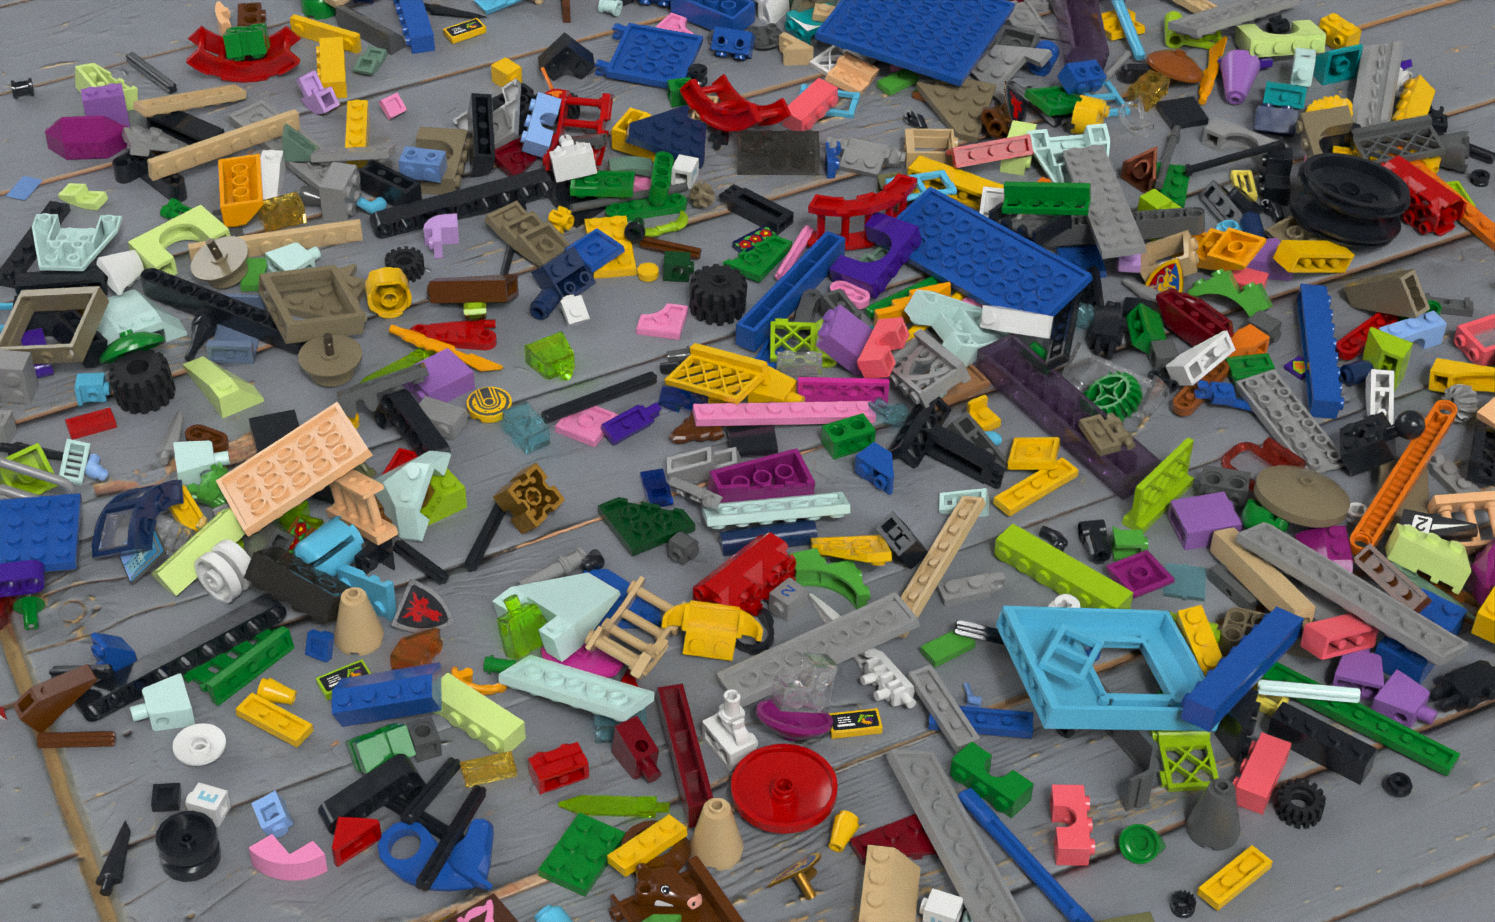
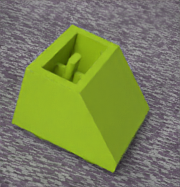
M1371 327L1362 360L1370 361L1376 370L1394 371L1395 392L1405 377L1413 343Z

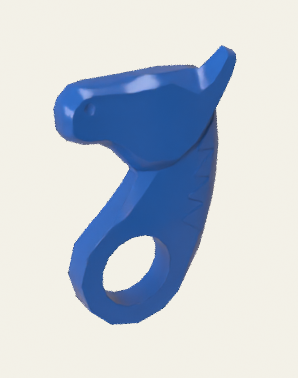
M474 819L470 823L467 834L456 843L454 850L429 890L451 892L469 890L475 887L491 890L493 885L487 878L491 866L494 827L488 820ZM399 822L383 832L378 843L379 856L390 872L403 882L415 886L417 877L432 855L438 842L421 823L414 822L412 825H408L407 823ZM415 836L421 840L419 850L412 857L396 859L391 856L392 846L400 838Z

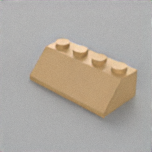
M868 845L859 922H915L921 867L896 848Z

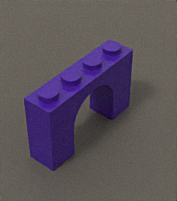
M880 212L874 213L864 227L867 239L890 248L888 254L873 262H861L840 255L829 269L832 282L846 281L868 291L870 298L876 299L886 289L887 284L897 275L898 270L909 260L910 255L920 246L922 241L919 226Z

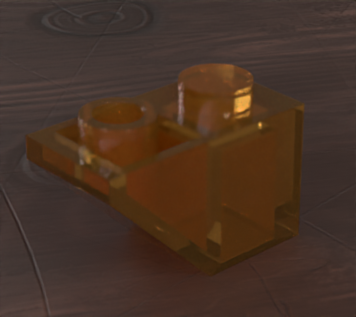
M432 628L401 638L390 655L391 669L396 670L432 664L435 655L440 654L443 647L440 629Z

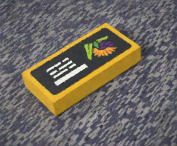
M478 18L443 29V35L452 44L486 33V26Z
M878 708L828 713L833 718V726L830 730L831 739L882 734L883 727Z

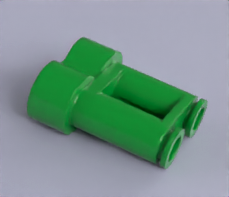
M171 198L167 205L162 206L160 216L169 220L179 216V212L185 213L193 208L182 204L180 200Z

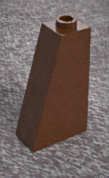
M518 274L435 278L429 281L427 294L430 297L431 303L508 302L519 296Z

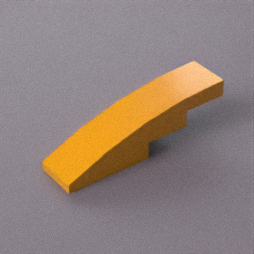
M945 282L917 289L933 291L950 297L951 283ZM917 289L909 290L908 297L892 300V306L876 309L874 312V326L878 319L902 317L905 324L911 322L904 309Z

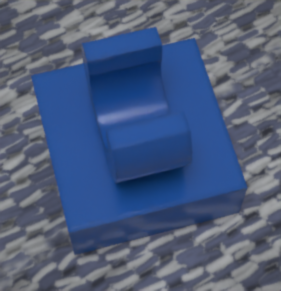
M315 629L307 632L305 655L326 663L330 661L333 654L334 633L326 630L320 632Z

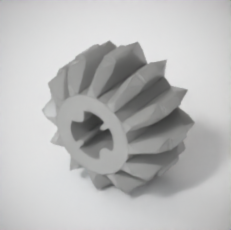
M1455 384L1445 389V395L1442 396V399L1455 403L1458 408L1454 422L1463 423L1476 417L1475 412L1479 410L1477 407L1479 400L1476 399L1477 392L1472 390V386ZM1444 410V414H1451L1449 411Z

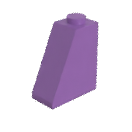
M1278 238L1267 239V242L1246 267L1269 273L1268 279L1289 281L1293 277V273H1289L1273 259L1276 248L1280 244Z

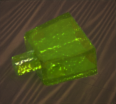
M562 331L524 345L525 363L546 380H551L558 376L563 380H568L573 376V370L575 369L574 352Z
M514 594L503 600L508 612L497 618V624L506 657L520 659L543 645L538 630L548 622L536 604L527 602L521 604L518 595Z

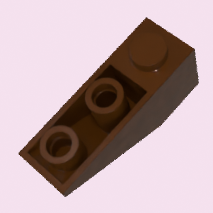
M85 664L32 686L12 706L22 722L37 732L43 733L80 696L89 690L98 679L91 666Z

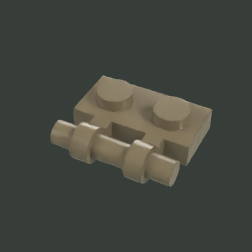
M1109 413L1106 416V420H1104L1101 414L1079 419V428L1099 456L1121 451V445L1126 446L1128 450H1132L1135 447L1133 436L1124 429V423L1114 413Z

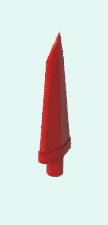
M486 318L432 323L429 325L486 329L496 328V319L486 320Z

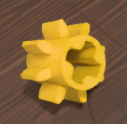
M558 206V210L553 209L549 213L548 221L552 223L559 233L563 234L564 230L572 228L574 216L570 215L571 210Z

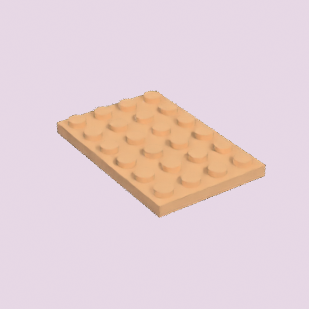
M336 402L216 480L243 531L249 537L259 532L275 519L282 517L284 513L293 507L303 503L304 500L316 492L323 490L325 486L343 477L348 471L364 463L373 455L339 403Z

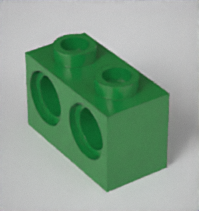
M861 413L822 425L821 443L832 459L835 460L867 448L875 442L876 430L865 414Z

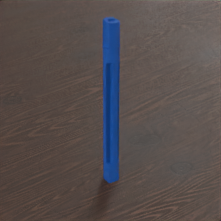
M972 788L960 792L958 797L964 808L989 832L1066 916L1069 922H1094L1093 918L1077 904Z

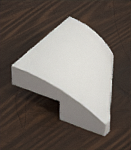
M135 250L98 257L96 263L108 276L107 285L118 296L123 294L124 288L127 286L131 287L135 280H139L141 272L144 270L142 261Z

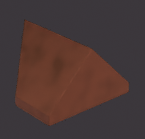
M1158 146L1123 161L1121 179L1144 194L1155 187Z

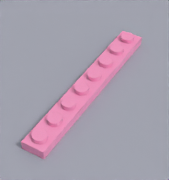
M872 401L739 403L738 405L734 403L693 404L692 409L696 426L829 424L861 413L865 414L870 423H875L876 413Z

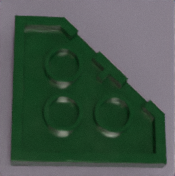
M621 497L598 505V513L632 557L669 542V539L680 531L685 534L695 531V523L684 509L674 508L673 511L661 509L658 504L648 502L635 504Z

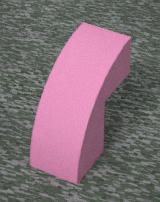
M271 834L249 847L252 865L261 873L275 879L286 881L304 880L328 871L325 853L314 841L289 854Z

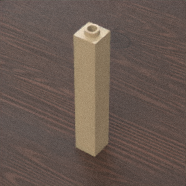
M1235 528L1214 531L1210 552L1270 612L1277 606L1304 618L1302 629H1304L1305 624L1313 621L1316 606L1274 565L1265 562L1262 557L1254 552L1245 550L1242 545L1237 543L1235 540L1239 532Z

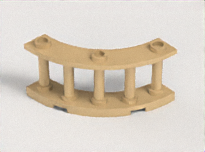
M642 576L637 581L633 580L626 592L628 596L611 619L607 617L601 627L598 626L596 631L591 630L584 641L586 644L585 648L588 651L593 652L600 649L628 665V669L631 670L630 675L638 680H642L644 676H647L669 648L668 639L671 634L676 637L681 629V626L673 625L667 628H659L629 610L637 596L664 612L674 607L672 604L644 589L645 578ZM624 618L655 636L657 641L655 644H647L617 625ZM612 634L641 651L642 654L637 655L608 637Z

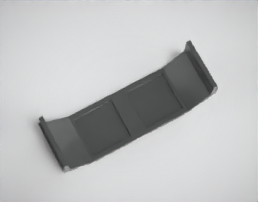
M1102 683L1106 693H1111L1108 690V688ZM1105 730L1142 771V773L1129 779L1124 810L1127 812L1135 807L1140 808L1148 804L1159 751L1157 743L1145 730Z

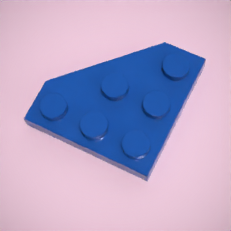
M609 569L583 570V573L592 574L619 590L621 594L597 625V627H601L607 617L611 619L628 596L626 592L631 583ZM637 596L629 610L652 624L661 627L660 609ZM624 618L617 625L621 629L639 628Z

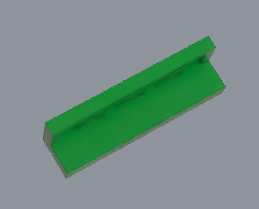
M1005 181L1002 214L1088 216L1091 183ZM1009 204H1018L1017 206H1009ZM1075 206H1084V208H1076Z

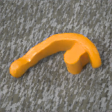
M453 666L451 669V675L484 696L504 693L507 690L508 686L499 682L495 685H477L472 683L473 670L471 668L458 671V667Z

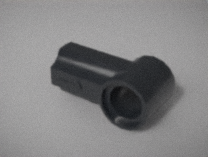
M1103 519L1079 521V540L1085 544L1090 561H1093L1095 564H1104L1111 557L1106 539L1105 521Z

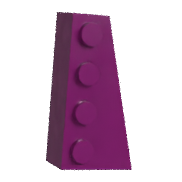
M798 448L719 468L709 473L708 490L723 497L720 503L814 494L815 481Z

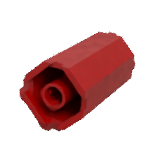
M1400 155L1386 163L1380 164L1393 171L1407 184L1410 190L1411 203L1408 210L1403 214V218L1407 224H1410L1412 228L1425 235L1429 232H1435L1441 237L1455 228L1453 223L1456 219L1460 221L1463 218L1467 203Z
M769 532L764 536L763 534L759 535L693 586V601L736 606L751 616H757L758 610L763 608L762 599L769 601V593L789 577L796 581L794 577L797 563L793 553L790 556L786 551L789 548L787 543L775 534Z

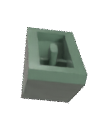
M287 123L284 125L282 145L285 162H311L310 154L319 147Z

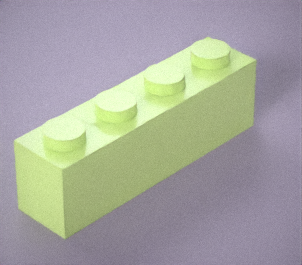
M450 673L445 674L441 678L442 711L433 712L434 714L441 715L451 725L461 728L472 739L479 740L492 752H497L503 757H506L526 739L525 722Z

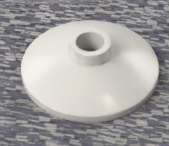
M206 723L194 724L184 728L173 741L175 757L180 762L191 766L206 765L215 761L222 755L226 747V738L223 731L217 726Z

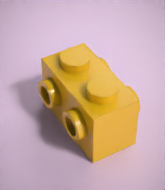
M1335 13L1320 19L1319 28L1326 33V45L1335 50L1359 44L1362 30L1354 26V24Z

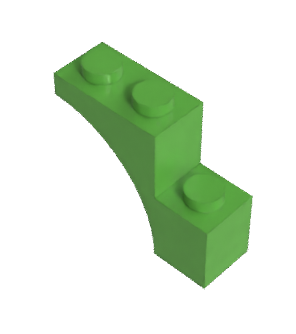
M1223 268L1211 274L1212 278L1207 281L1202 278L1192 283L1193 288L1187 290L1190 295L1195 297L1202 294H1220L1229 297L1240 304L1249 317H1252L1259 310L1265 311L1273 307L1262 283L1257 285L1254 282L1242 287V292L1232 271H1224Z
M817 548L793 553L797 562L794 575L797 583L802 586L822 587L835 591L849 600L856 610L867 605V600H870V590L867 585L864 586L862 572L860 568H856L853 560L827 564L825 557L820 556Z

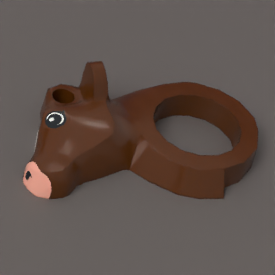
M643 821L632 826L625 833L622 845L658 821ZM687 837L674 844V847L668 853L657 856L646 864L640 863L636 866V871L631 873L636 884L634 901L638 905L675 906L695 909L702 904L700 889L688 884L679 873L691 855L690 841Z

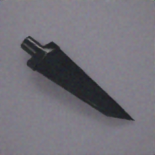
M424 3L426 11L434 14L468 18L487 17L440 4Z
M713 129L709 135V140L714 142L713 148L715 150H719L721 145H728L729 131Z
M17 441L13 444L1 442L0 452H7L8 456L32 445ZM41 447L47 459L62 460L64 452Z
M126 820L96 879V884L101 886L100 894L102 896H110L113 886L122 883L124 877L123 872L131 835Z

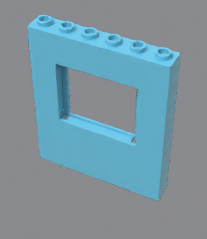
M1002 606L996 627L1044 729L1206 731L1181 719L1183 712L1181 702L1184 695L1191 693L1198 681L1202 682L1205 676L1169 611ZM1064 623L1088 635L1092 634L1103 639V648H1139L1163 694L1106 693L1093 666L1089 670L1083 685L1076 687L1067 683L1066 680L1038 668L1061 624ZM1065 634L1059 644L1085 656L1087 654L1083 647H1090ZM1056 652L1053 653L1049 662L1077 674H1080L1084 666ZM1219 723L1211 731H1216Z

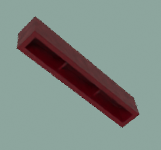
M683 683L657 687L658 711L689 828L696 827L704 804L714 797Z

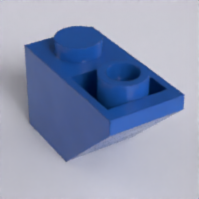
M873 442L856 455L855 473L875 485L878 489L891 495L894 484L892 453Z
M96 632L91 634L93 643L91 651L97 659L95 665L110 664L113 671L117 672L137 661L135 651L122 637Z

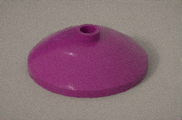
M769 699L758 703L756 708V715L759 720L771 731L789 741L821 736L830 731L833 726V718L826 711L800 701Z

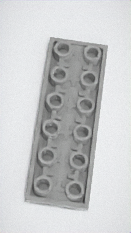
M1404 40L1363 46L1352 109L1353 122L1360 124L1361 127L1391 122Z
M1275 369L1236 381L1235 385L1238 393L1296 466L1307 468L1320 474L1346 466L1340 457V450Z

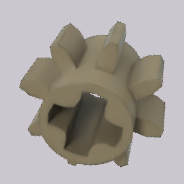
M706 182L703 184L698 183L691 188L689 196L690 200L693 201V206L701 209L713 204L715 191L711 189L712 186Z

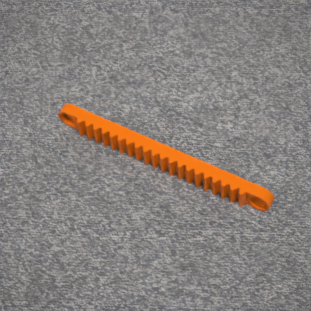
M1439 400L1434 404L1425 418L1426 426L1423 434L1419 438L1411 440L1352 532L1349 539L1351 554L1356 556L1365 548L1357 546L1355 544L1357 541H1362L1366 545L1371 543L1374 547L1378 545L1379 540L1385 534L1394 516L1400 510L1409 492L1412 491L1416 481L1423 473L1424 468L1430 462L1431 457L1434 456L1435 451H1437L1438 446L1444 440L1445 435L1453 424L1458 410L1455 403L1449 400ZM1444 409L1451 414H1442L1439 410Z

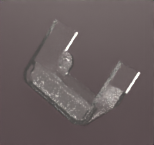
M1077 342L1069 362H1067L1062 372V375L1073 384V389L1083 393L1085 390H1088L1087 386L1094 383L1093 380L1100 379L1101 375L1107 376L1109 372L1115 374L1117 371L1120 373L1127 372L1136 378L1142 388L1143 399L1139 407H1137L1138 412L1132 413L1133 416L1142 420L1145 417L1150 418L1167 398L1170 389L1158 376L1154 375L1152 380L1092 354L1082 343Z

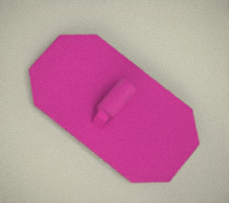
M585 643L563 662L548 654L544 647L541 649L543 659L606 678L614 677L625 665L600 649L593 652L588 651L585 648Z

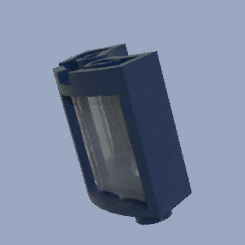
M171 480L147 487L134 488L114 496L104 507L97 520L92 542V558H114L153 550L152 542L157 523L156 517L170 506L184 503L182 480Z

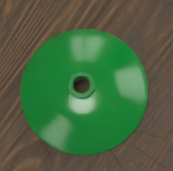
M132 329L119 333L120 338L107 346L101 354L99 361L101 365L115 362L119 357L123 358L124 354L128 352L134 353L136 350L142 349L147 351L148 349H153L165 343V337L148 331L133 333Z

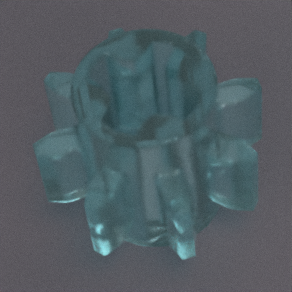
M1080 302L1076 321L1078 328L1085 329L1093 324L1096 311L1091 304L1086 305Z

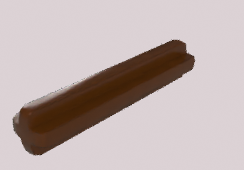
M646 236L640 241L641 248L663 253L665 251L691 252V259L696 260L700 259L702 253L701 248Z
M114 731L44 732L37 735V745L39 748L112 747L116 744V733Z

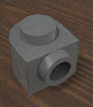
M682 531L676 533L669 539L668 558L684 566L690 559L693 560L698 555V541Z

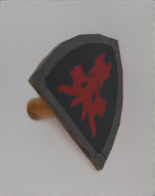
M1004 81L1005 103L994 108H1001L1003 110L1007 123L1010 122L1012 124L1013 120L1024 122L1027 115L1028 102L1007 81Z
M410 579L391 625L414 633H429L441 630L454 622L446 603L433 589Z

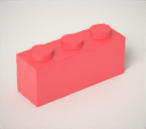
M821 78L816 79L788 105L792 116L783 121L782 125L803 135L820 118H823L827 111L836 106L839 99L838 87Z
M1349 613L1305 624L1300 646L1317 658L1324 660L1375 647L1379 629L1366 624L1363 619L1355 614Z
M1261 732L1257 742L1252 741L1248 751L1250 758L1249 760L1244 758L1239 773L1242 775L1240 778L1235 777L1233 781L1238 806L1263 815L1288 760L1292 743Z

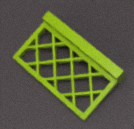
M1187 437L1136 486L1132 509L1123 517L1122 525L1132 530H1143V533H1145L1169 509L1170 501L1179 499L1194 484L1195 478L1188 475L1194 443L1193 439Z

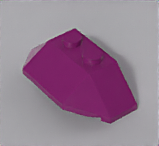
M105 116L61 117L45 129L48 149L66 160L108 159L127 148L128 143L124 142L121 134L123 127L128 126L121 125Z
M1346 526L1309 527L1295 534L1294 538L1353 573V558Z
M1495 538L1486 545L1482 552L1478 551L1475 562L1473 564L1470 563L1471 573L1468 577L1467 588L1480 606L1483 605L1495 586Z

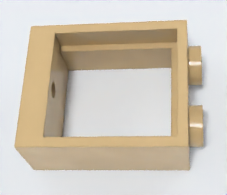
M905 129L904 153H906V169L919 155L954 167L952 155L946 156V151H915V148L950 149L958 147V137H954V129Z
M1188 230L1145 244L1146 253L1141 254L1140 274L1145 283L1151 273L1158 266L1166 262L1156 264V260L1183 251V256L1176 257L1180 260L1183 276L1197 273L1199 257L1196 250L1199 249L1196 238L1191 237Z

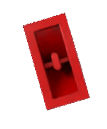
M338 817L332 844L334 864L339 867L381 839L380 822L377 819Z

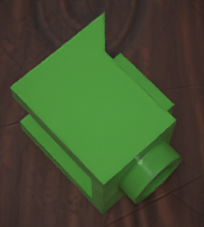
M1112 526L1110 546L1114 562L1148 550V538L1144 537L1143 530H1120Z

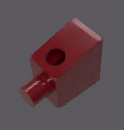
M635 716L616 725L611 752L632 779L644 776L649 783L656 781L662 774L657 767L659 750L640 718Z

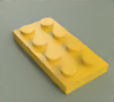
M613 216L584 219L586 235L598 228L622 244L625 250L624 253L593 272L594 279L637 275L632 243L626 238L624 233L625 227L628 224L627 217Z

